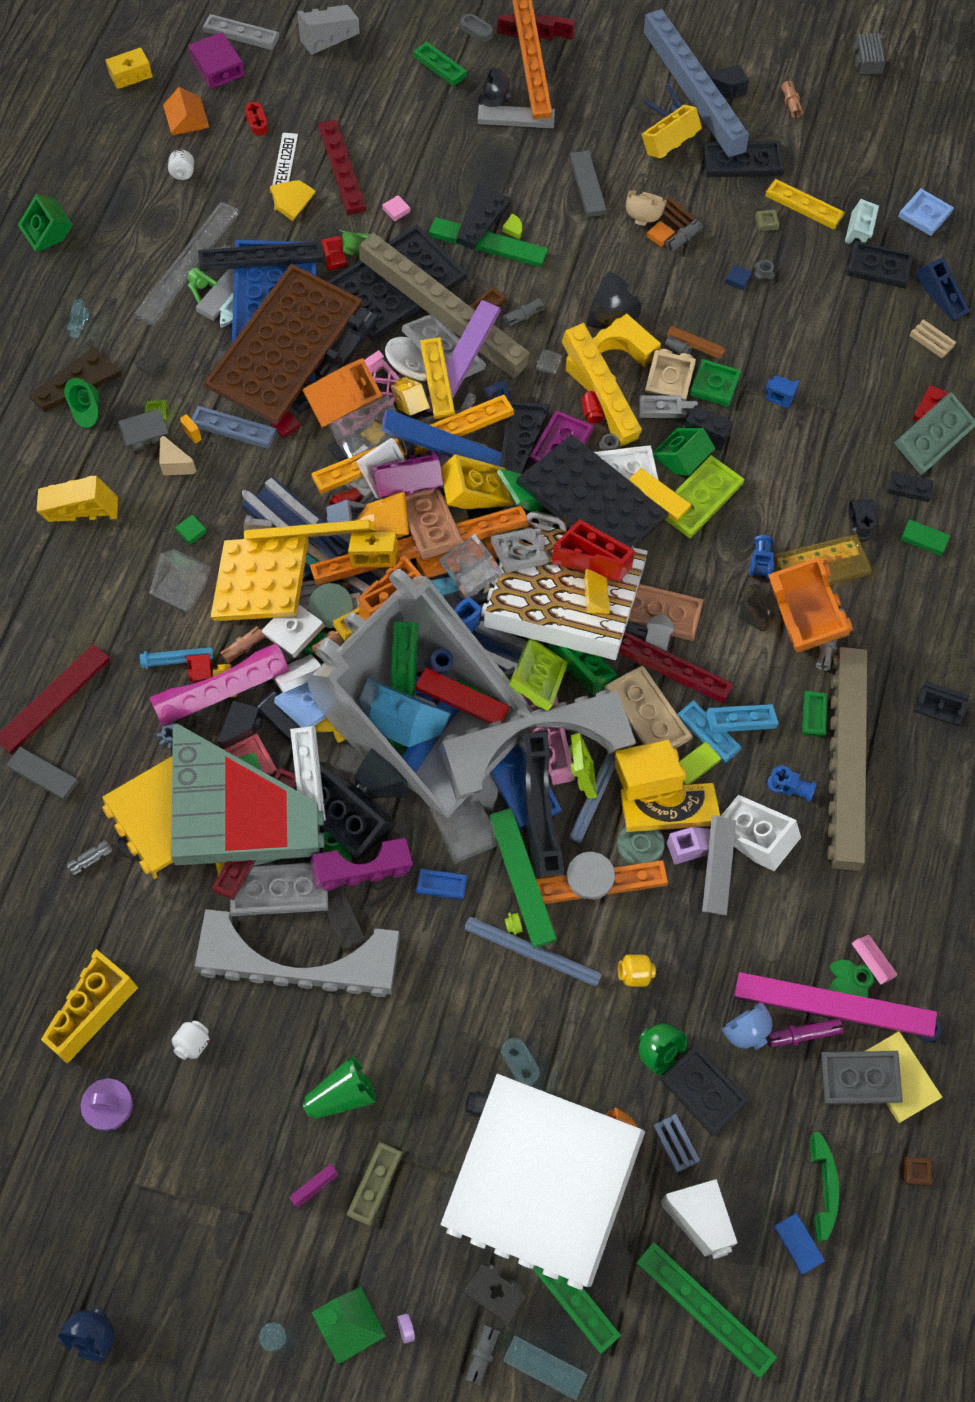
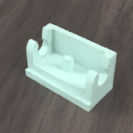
M860 199L851 213L845 239L846 243H852L855 238H859L860 242L865 243L868 238L872 237L879 208L878 205Z

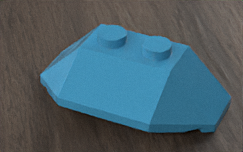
M370 677L367 678L359 698L364 714L381 734L407 747H412L442 735L451 714Z

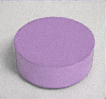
M407 1313L397 1316L404 1344L414 1341L415 1335L410 1316Z

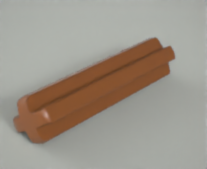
M671 326L668 330L667 337L673 336V338L683 343L688 342L692 348L721 359L725 353L724 347L674 326Z

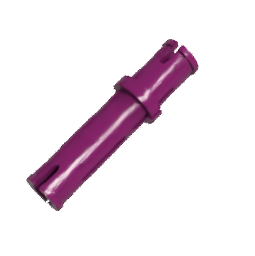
M837 1018L800 1027L788 1026L785 1030L771 1032L766 1038H777V1040L768 1041L770 1048L786 1044L794 1046L798 1045L801 1041L843 1034V1027L832 1029L834 1026L842 1025L841 1020Z

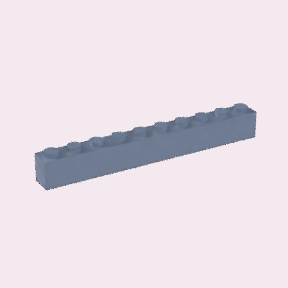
M663 9L645 14L644 34L693 106L697 108V112L727 156L732 157L746 152L749 133Z

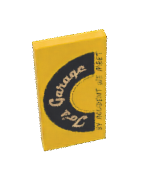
M713 783L683 785L682 790L676 791L673 797L648 803L642 802L639 799L628 801L624 789H621V800L627 832L711 826L713 816L720 817Z

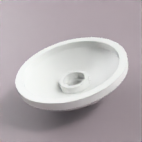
M396 337L391 339L386 345L385 354L393 368L410 379L427 381L421 349L410 338Z

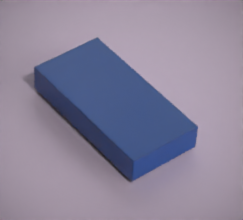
M420 869L416 893L464 900L467 875Z
M797 1213L773 1227L801 1275L825 1261Z

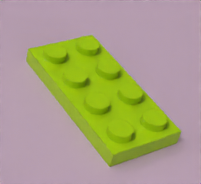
M711 455L675 491L676 494L691 504L690 509L678 522L669 516L665 521L691 539L743 485L745 479Z
M530 638L525 644L509 685L518 694H523L532 700L534 705L548 711L554 703L568 662L538 641Z

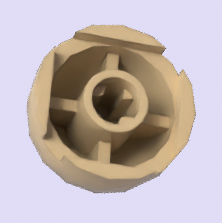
M634 190L628 192L626 210L630 217L636 219V224L646 226L647 222H655L661 217L667 200L647 192H643L640 195H636L637 191Z

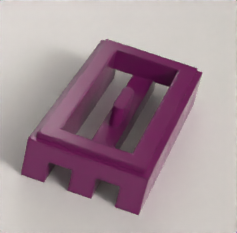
M329 1164L290 1195L289 1199L298 1209L339 1176L337 1171Z

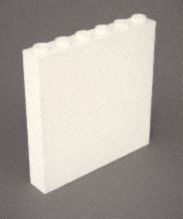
M497 1074L441 1225L447 1227L446 1233L461 1239L463 1234L470 1237V1243L484 1249L486 1244L494 1247V1253L509 1259V1256L513 1255L519 1258L518 1263L525 1267L533 1269L534 1265L544 1269L542 1274L554 1279H558L559 1275L568 1279L567 1284L580 1290L583 1289V1286L591 1287L645 1131Z

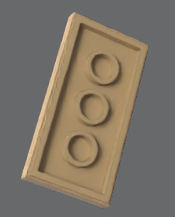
M643 665L604 686V690H609V692L618 691L628 722L633 725L632 731L642 745L669 740L672 748H677L692 739V735Z

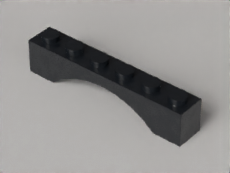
M547 732L525 733L516 739L532 869L536 879L564 875L562 850L555 833L550 808L548 780L550 751Z

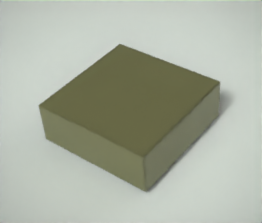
M776 210L756 212L755 218L759 232L779 229Z

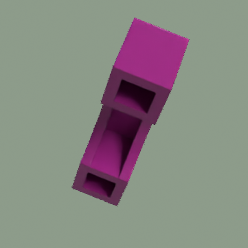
M406 838L383 842L378 850L377 858L367 864L358 865L350 863L343 859L337 850L314 854L310 860L316 890L323 888L324 891L336 889L338 885L343 884L355 886L365 880L377 882L391 875L394 878L402 877L407 874L413 865Z

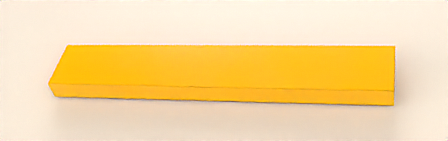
M367 519L245 530L244 539L250 541L302 536L318 537L351 534L352 532H376L377 530L376 523Z

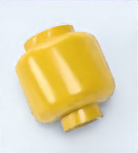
M628 954L623 958V961H619L618 977L619 980H623L626 986L646 987L650 983L651 978H655V964L651 963L646 955Z

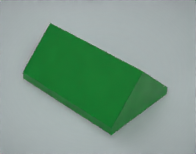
M548 643L549 650L568 662L566 670L591 697L618 676L600 656Z

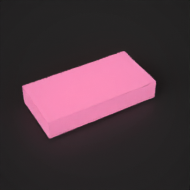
M870 935L861 937L852 943L880 984L886 983L897 976L896 971Z

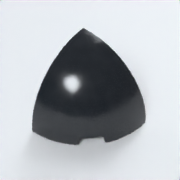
M610 271L607 272L592 302L587 326L607 329L617 318H621L625 314H628L634 320L641 314L639 299L637 296L630 294L627 290L629 285L622 278Z

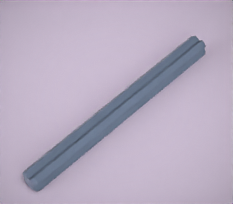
M607 753L595 779L597 797L586 799L569 838L575 843H581L615 769V753L609 755Z
M470 917L465 924V930L590 985L597 986L600 981L601 973L542 947L533 949L530 942L473 917Z

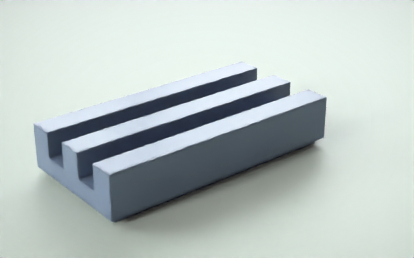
M676 1114L653 1125L676 1173L700 1162ZM672 1122L692 1159L690 1161L670 1125ZM664 1126L684 1163L682 1165H679L661 1130Z

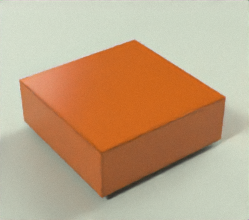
M661 221L647 232V237L660 247H663L665 242L675 235V231Z

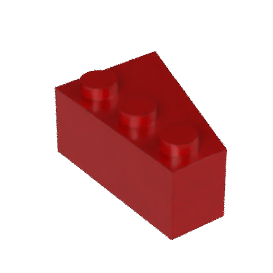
M579 519L554 544L552 563L583 572L589 569L608 579L620 582L632 569L635 550Z

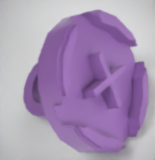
M109 1078L98 1080L90 1085L83 1094L81 1101V1113L85 1121L96 1130L110 1131L120 1127L129 1118L133 1108L132 1095L127 1087L120 1081Z

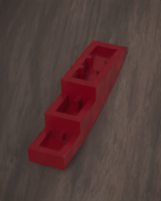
M515 14L498 16L497 33L519 38ZM534 14L539 38L551 41L554 36L573 39L575 20Z

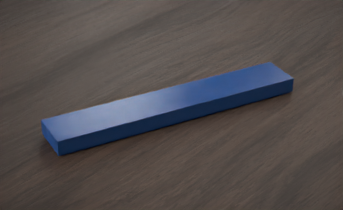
M387 409L384 412L381 431L450 458L456 454L500 466L501 452Z

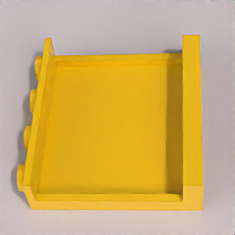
M172 757L103 796L105 805L102 809L109 819L113 817L117 823L114 827L121 837L125 836L129 841L127 846L133 856L138 854L142 860L139 862L141 868L146 875L150 873L154 879L157 878L156 872L173 862L171 858Z

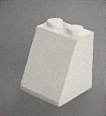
M717 1180L668 1193L661 1200L662 1207L704 1256L712 1255L713 1259H717L732 1252L731 1248L737 1244V1240Z

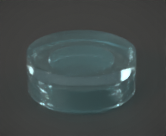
M278 1323L266 1324L259 1334L261 1346L270 1352L280 1350L287 1340L286 1330Z

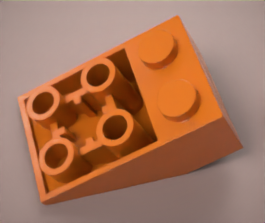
M363 358L338 369L303 389L322 428L377 403L382 397Z

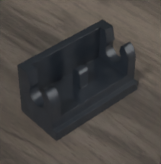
M925 681L919 691L914 712L958 726L961 717L963 718L970 696Z

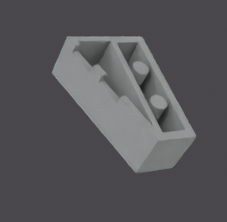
M348 5L327 7V10L323 11L312 9V12L308 13L297 11L300 41L311 55L360 34L359 19Z

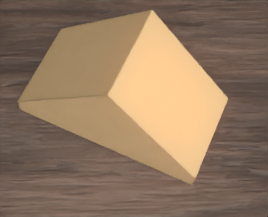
M162 436L160 438V467L163 475L194 474L196 468L193 459L165 436Z

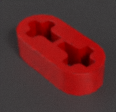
M258 102L248 103L245 106V113L251 132L257 136L264 135L268 131V125L263 108Z

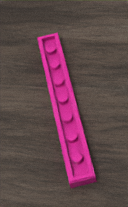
M741 972L738 974L734 998L931 1038L934 1037L936 1011Z

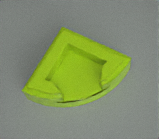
M512 214L503 225L502 232L520 239L522 235L520 219Z

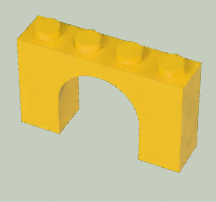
M628 314L617 318L607 329H602L593 338L600 353L610 349L623 350L643 367L653 361L655 350L660 351L661 343ZM568 355L566 371L585 389L594 391L586 375Z

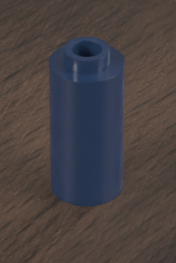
M441 648L435 650L423 663L426 668L443 675L452 667L454 659L448 650Z

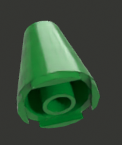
M355 1056L347 1059L305 1096L303 1107L309 1117L313 1116L315 1119H320L372 1105L376 1102V1093L368 1075L365 1077L361 1071L364 1067Z

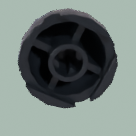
M492 67L482 87L483 95H479L478 104L487 107L501 106L504 101L508 102L512 91L509 90V78L503 71Z

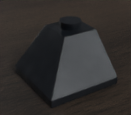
M371 748L354 775L355 787L372 799L405 797L408 794L407 780L391 763Z

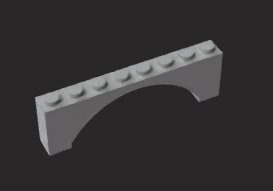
M604 690L596 693V697L588 699V696H583L575 699V703L569 705L566 702L554 705L552 710L545 711L542 708L533 711L532 715L528 717L517 715L510 718V722L504 724L501 721L489 724L488 728L483 730L476 727L467 730L466 735L458 737L457 734H452L444 737V741L439 745V750L456 800L479 794L483 790L481 783L486 768L499 747L512 737L531 729L555 727L578 732L606 748L608 755L615 753L617 750L632 747L636 741L618 691L609 692V690Z
M205 909L195 961V968L201 976L214 978L215 975H223L229 980H239L240 977L249 978V981L254 983H264V980L274 981L273 983L279 986H288V983H293L305 989L320 986L323 990L332 992L337 991V989H346L351 994H361L364 991L371 992V995L376 997H385L386 994L392 995L400 940L399 931L375 928L374 934L365 944L343 959L319 967L293 968L271 962L252 950L235 931L230 912Z

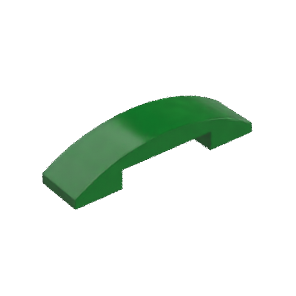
M814 1132L810 1136L811 1163H822L825 1213L820 1212L815 1215L816 1243H823L828 1239L835 1224L839 1205V1183L831 1151L820 1132Z

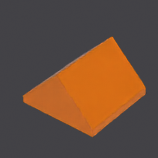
M178 87L164 103L163 107L172 136L209 128L201 97Z

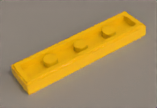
M777 179L774 180L766 191V197L832 229L836 228L844 216L843 211Z
M441 337L420 340L434 419L455 415Z

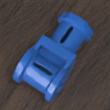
M767 535L756 536L754 538L756 549L753 551L750 561L749 576H765L769 579L768 574L773 573L774 553L771 552L774 539Z
M781 765L774 768L772 775L767 781V785L774 793H783L791 796L793 793L806 798V801L810 802L817 782L813 781L810 783L799 778L800 774L792 772L788 767Z

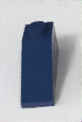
M944 256L915 271L924 290L952 321L970 312Z

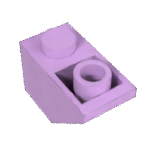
M691 827L670 833L667 845L674 864L707 856L711 829Z

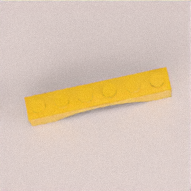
M582 323L565 330L562 344L571 360L579 366L591 383L603 408L611 434L618 437L620 447L638 440L642 428L585 324Z

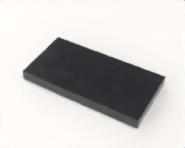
M780 141L748 142L746 152L732 157L727 156L719 142L703 143L706 177L780 176L784 174Z

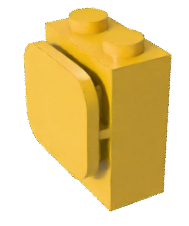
M669 740L615 751L614 766L628 801L639 799L642 802L648 803L671 798L675 795L676 791L682 790L683 780L686 779L685 769L678 762V752L676 748H672Z

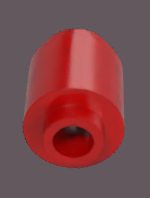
M595 391L585 393L581 398L585 419L590 424L602 422L605 414Z

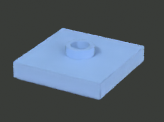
M920 189L900 211L898 217L932 236L953 212L954 207Z
M308 682L275 697L274 703L300 727L315 726L326 718L315 702L309 690Z

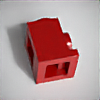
M209 654L186 657L189 666V682L195 684L213 677V667Z

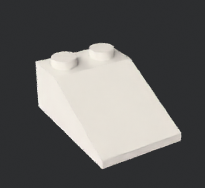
M740 795L735 798L720 816L736 820L734 847L755 863L773 871L776 870L801 839L795 819Z

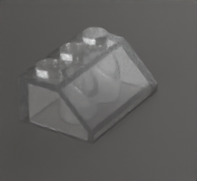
M389 395L328 424L337 444L347 458L377 447L390 438L396 439L395 436L381 431L384 412L387 409L397 412Z

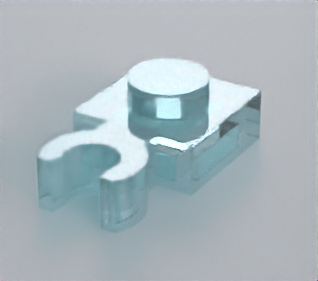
M82 299L74 300L70 313L71 321L68 323L67 330L71 331L70 337L79 338L80 329H83L84 322L88 320L89 311Z

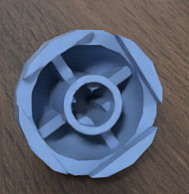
M763 1003L754 1006L755 1009L752 1011L747 1010L721 1029L726 1038L736 1047L747 1049L753 1046L757 1050L768 1043L766 1037L771 1033L773 1023L770 1013Z

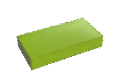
M704 742L679 762V765L683 766L686 772V779L683 780V785H690L720 762L721 757L707 742Z

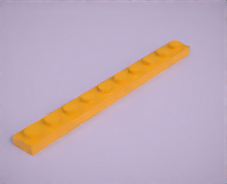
M501 395L435 422L431 426L461 437L514 415V409L506 396ZM397 438L394 439L395 442H396V444L398 445V447H399V449H400V451H401V453H402L404 459L406 460V457H405V455H404V453H403V451H402V449H401V446H400V444H399ZM418 445L414 454L418 455L429 449ZM377 447L311 473L320 494L364 477L356 461Z

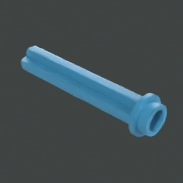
M210 647L157 653L144 651V654H140L141 667L149 669L150 666L187 663L186 657L209 654L212 661L214 655Z

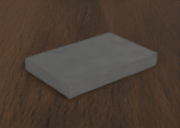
M898 1051L821 1052L825 1104L903 1102Z

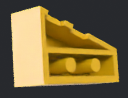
M88 476L83 479L70 480L66 483L49 485L48 487L38 489L37 512L48 522L76 521V517L88 516L89 520H97V516H110V519H117L118 496L97 476Z

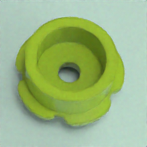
M508 913L509 918L505 919L508 933L513 932L514 936H516V933L523 932L518 913L512 915Z

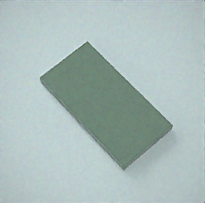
M950 392L898 438L894 444L922 475L975 427V419L954 394Z

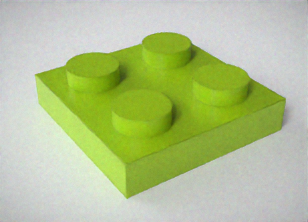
M581 734L571 735L572 745H569V752L574 760V763H571L572 774L574 777H578L577 781L580 791H585L588 799L597 797L593 760Z

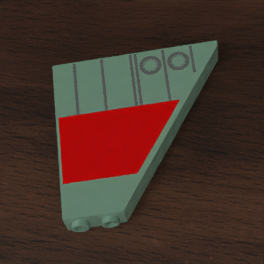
M173 724L171 858L175 865L312 857L314 854L320 853V848L324 847V833H320V825H324L323 810L319 811L316 801L181 725Z

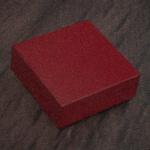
M288 411L278 425L270 422L271 426L276 428V431L283 439L300 428V423Z

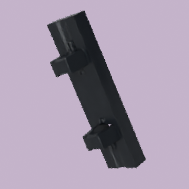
M360 307L356 314L352 315L349 319L348 325L332 348L329 347L326 351L325 358L315 371L316 375L324 378L346 366L378 322V316Z

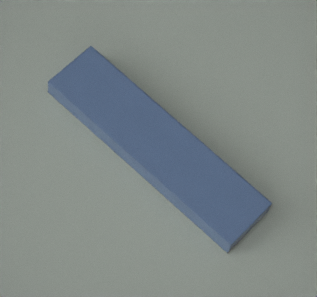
M197 406L191 419L199 429L266 449L270 448L277 433L276 428L201 406Z

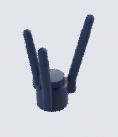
M666 83L665 85L675 101L670 107L671 114L683 105L669 83ZM644 100V103L663 116L667 117L670 115L652 102Z

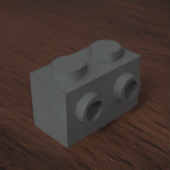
M160 409L118 421V427L127 450L138 451L145 448L146 444H160L162 436L168 438V430Z

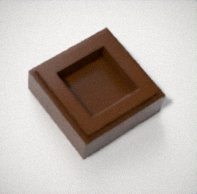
M905 1157V1184L932 1186V1158Z

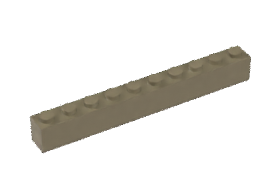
M372 233L360 244L359 259L459 337L463 335L475 313L473 308L375 233ZM495 325L492 326L479 350L481 354L514 379L527 366L530 353Z
M840 647L837 655H833L832 668L835 669V675L832 676L831 688L835 689V696H832L831 709H834V716L831 718L830 729L834 730V737L830 741V751H833V758L830 760L829 770L833 772V780H830L829 794H833V799L829 803L828 811L829 815L832 816V823L829 824L828 837L832 838V846L828 848V860H831V868L860 871L865 864L867 650Z

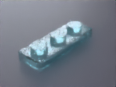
M515 1335L503 1359L504 1363L575 1401L587 1377V1373Z

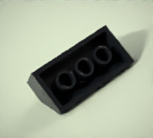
M319 762L326 818L324 825L320 826L359 859L385 837L396 821L355 787L352 782L330 763Z

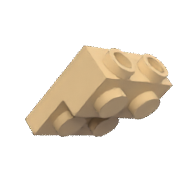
M667 349L655 350L645 392L661 396H681L682 399H686L696 359L685 353L680 355L672 354V351Z

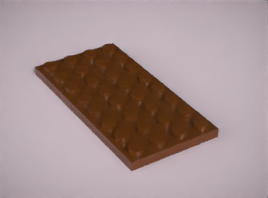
M291 264L204 381V387L278 425L325 358L328 348H332L348 325L349 319L359 310L362 305V299Z

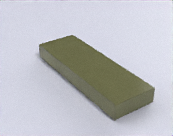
M379 1142L346 1214L348 1217L371 1226L403 1152Z

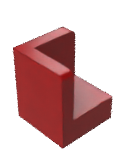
M341 236L321 240L327 270L331 271L347 267Z

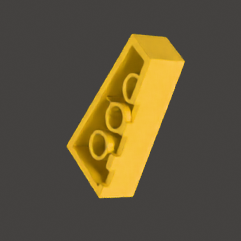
M97 949L91 956L93 959L88 967L84 968L80 974L81 979L76 987L66 997L67 1002L61 1011L57 1012L41 1039L67 1064L138 989L128 975Z

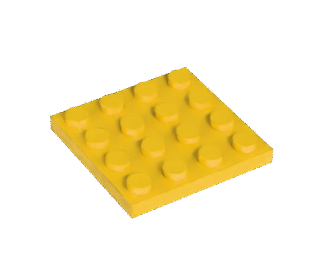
M308 537L224 541L211 618L214 621L297 616L309 541Z

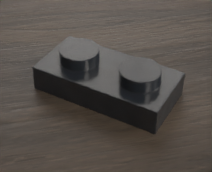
M892 471L889 477L887 493L929 503L934 480Z

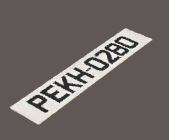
M282 134L273 185L289 182L298 134Z

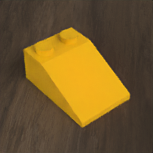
M456 454L440 467L447 505L462 509L509 507L514 504L512 495L497 473L499 469L505 470V468Z

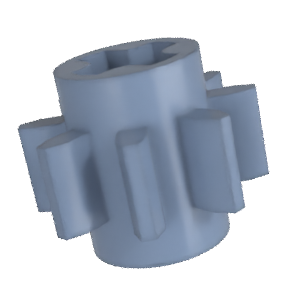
M171 722V725L162 726V732L157 734L161 748L163 749L167 746L170 753L173 752V738L171 736L173 737L174 722Z

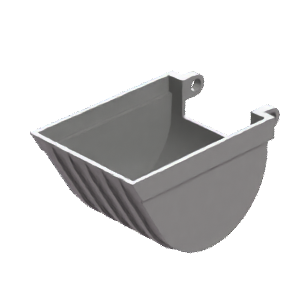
M396 569L389 576V579L397 590L366 621L353 612H350L344 618L346 626L353 634L341 646L329 638H324L318 644L319 647L316 649V652L324 663L309 677L308 686L315 702L326 718L359 753L366 757L369 750L373 748L407 780L409 789L419 794L428 806L449 818L466 798L456 800L439 745L446 736L457 734L459 737L466 735V731L472 728L486 729L489 724L458 710L416 773L410 768L388 742V738L384 737L364 714L359 699L368 677L388 686L391 685L394 622L418 623L416 664L424 662L435 650L446 649L452 654L454 662L452 667L443 676L456 682L461 678L493 699L510 706L502 724L510 722V718L517 715L531 716L534 710L522 695L515 692L509 685L510 680L428 577L419 576L412 580L404 571ZM528 731L512 737L499 747L486 768L483 780L517 744L516 738Z

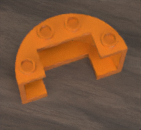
M820 557L768 574L783 621L796 653L849 636L850 631H853L849 617H846L844 610L839 611L840 599L837 592L832 593L828 577L831 576L827 563L823 564Z

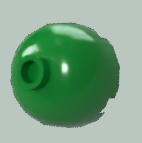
M657 1024L650 1029H645L640 1036L639 1056L641 1061L653 1073L658 1075L665 1074L678 1062L674 1059L678 1052L684 1053L687 1045V1036L671 1024Z

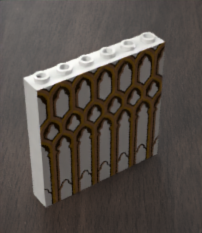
M528 522L529 526L512 530V532L529 528H533V530L540 528L541 535H544V551L549 558L548 564L506 573L500 562L499 570L501 571L500 573L496 572L493 585L495 587L490 588L487 601L489 603H484L481 616L485 617L484 627L616 660L648 551L633 548L635 554L632 569L620 582L607 578L610 613H587L584 585L585 572L552 563L553 546L567 531ZM518 540L519 544L521 545H533L531 542L527 540ZM508 542V550H511L512 545ZM515 549L513 551L516 555L525 554V551L522 549ZM536 552L528 553L527 559L532 558Z

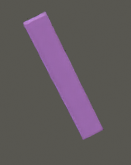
M481 300L449 358L446 368L452 399L501 312L500 307ZM429 395L427 401L430 408L425 409L424 411L433 414Z

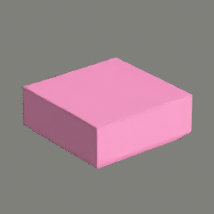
M399 195L383 204V210L394 221L410 213V207Z

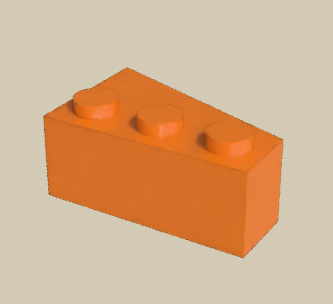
M405 555L400 558L399 563L386 571V575L380 581L376 580L358 597L359 615L365 621L397 590L389 579V576L396 569L404 571L412 580L415 577L422 576Z

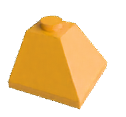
M401 492L367 504L356 520L368 519L375 522L376 532H396L397 538L409 535L405 493Z

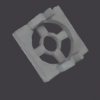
M529 528L491 536V544L506 573L548 564L549 558L544 551V535H541L540 528L534 530ZM524 539L533 545L524 546L519 544L518 540ZM508 542L512 545L511 550H508ZM515 549H522L525 551V554L516 555L513 551ZM536 552L532 558L527 559L528 553Z

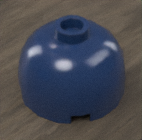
M93 1309V1311H79L70 1316L61 1328L57 1338L67 1350L70 1351L74 1347L81 1351L78 1354L79 1357L101 1363L104 1359L106 1360L112 1348L115 1332L111 1323L107 1320V1314L99 1309Z

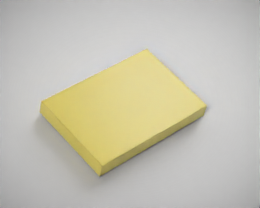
M900 1032L866 1050L899 1052L903 1102L886 1103L898 1123L942 1098Z

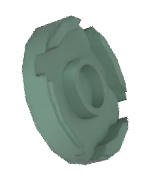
M328 583L314 590L308 607L310 613L321 620L325 627L335 628L333 621L353 611L354 602L351 594L343 586Z
M625 826L619 834L617 842L618 853L623 861L629 865L658 861L663 854L664 837L660 830L627 832Z

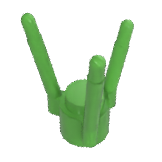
M197 267L191 269L188 273L187 278L190 281L188 287L192 290L199 304L201 298L196 288L203 289L207 284L213 288V286H218V283Z

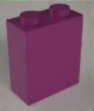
M223 32L188 45L191 60L210 89L244 76L242 60Z

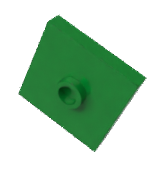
M702 359L689 395L729 407L742 371Z

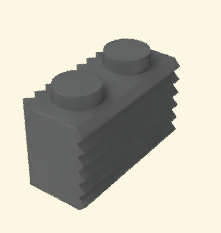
M880 33L858 34L857 40L853 43V53H856L855 66L859 68V74H881L886 61Z

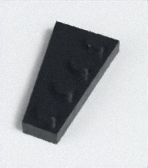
M477 184L457 234L456 243L474 250L511 205L512 198Z
M509 401L514 409V415L507 417L505 422L501 467L505 468V470L523 474L549 411L550 404Z

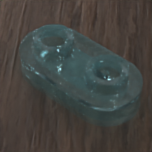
M518 1038L506 1040L502 1046L501 1054L513 1077L522 1084L534 1085L538 1081L540 1071L526 1045ZM516 1049L519 1054L513 1057L509 1054V1051ZM525 1070L530 1071L531 1077L524 1078L522 1072Z

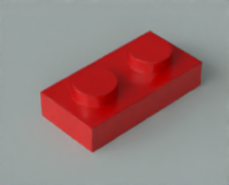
M930 385L912 420L917 422L949 393Z

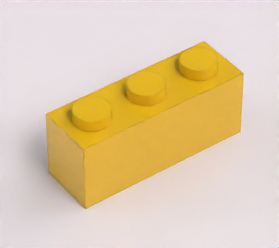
M683 105L642 133L647 154L663 158L669 151L679 147L682 142L695 136V133L702 129L697 108Z

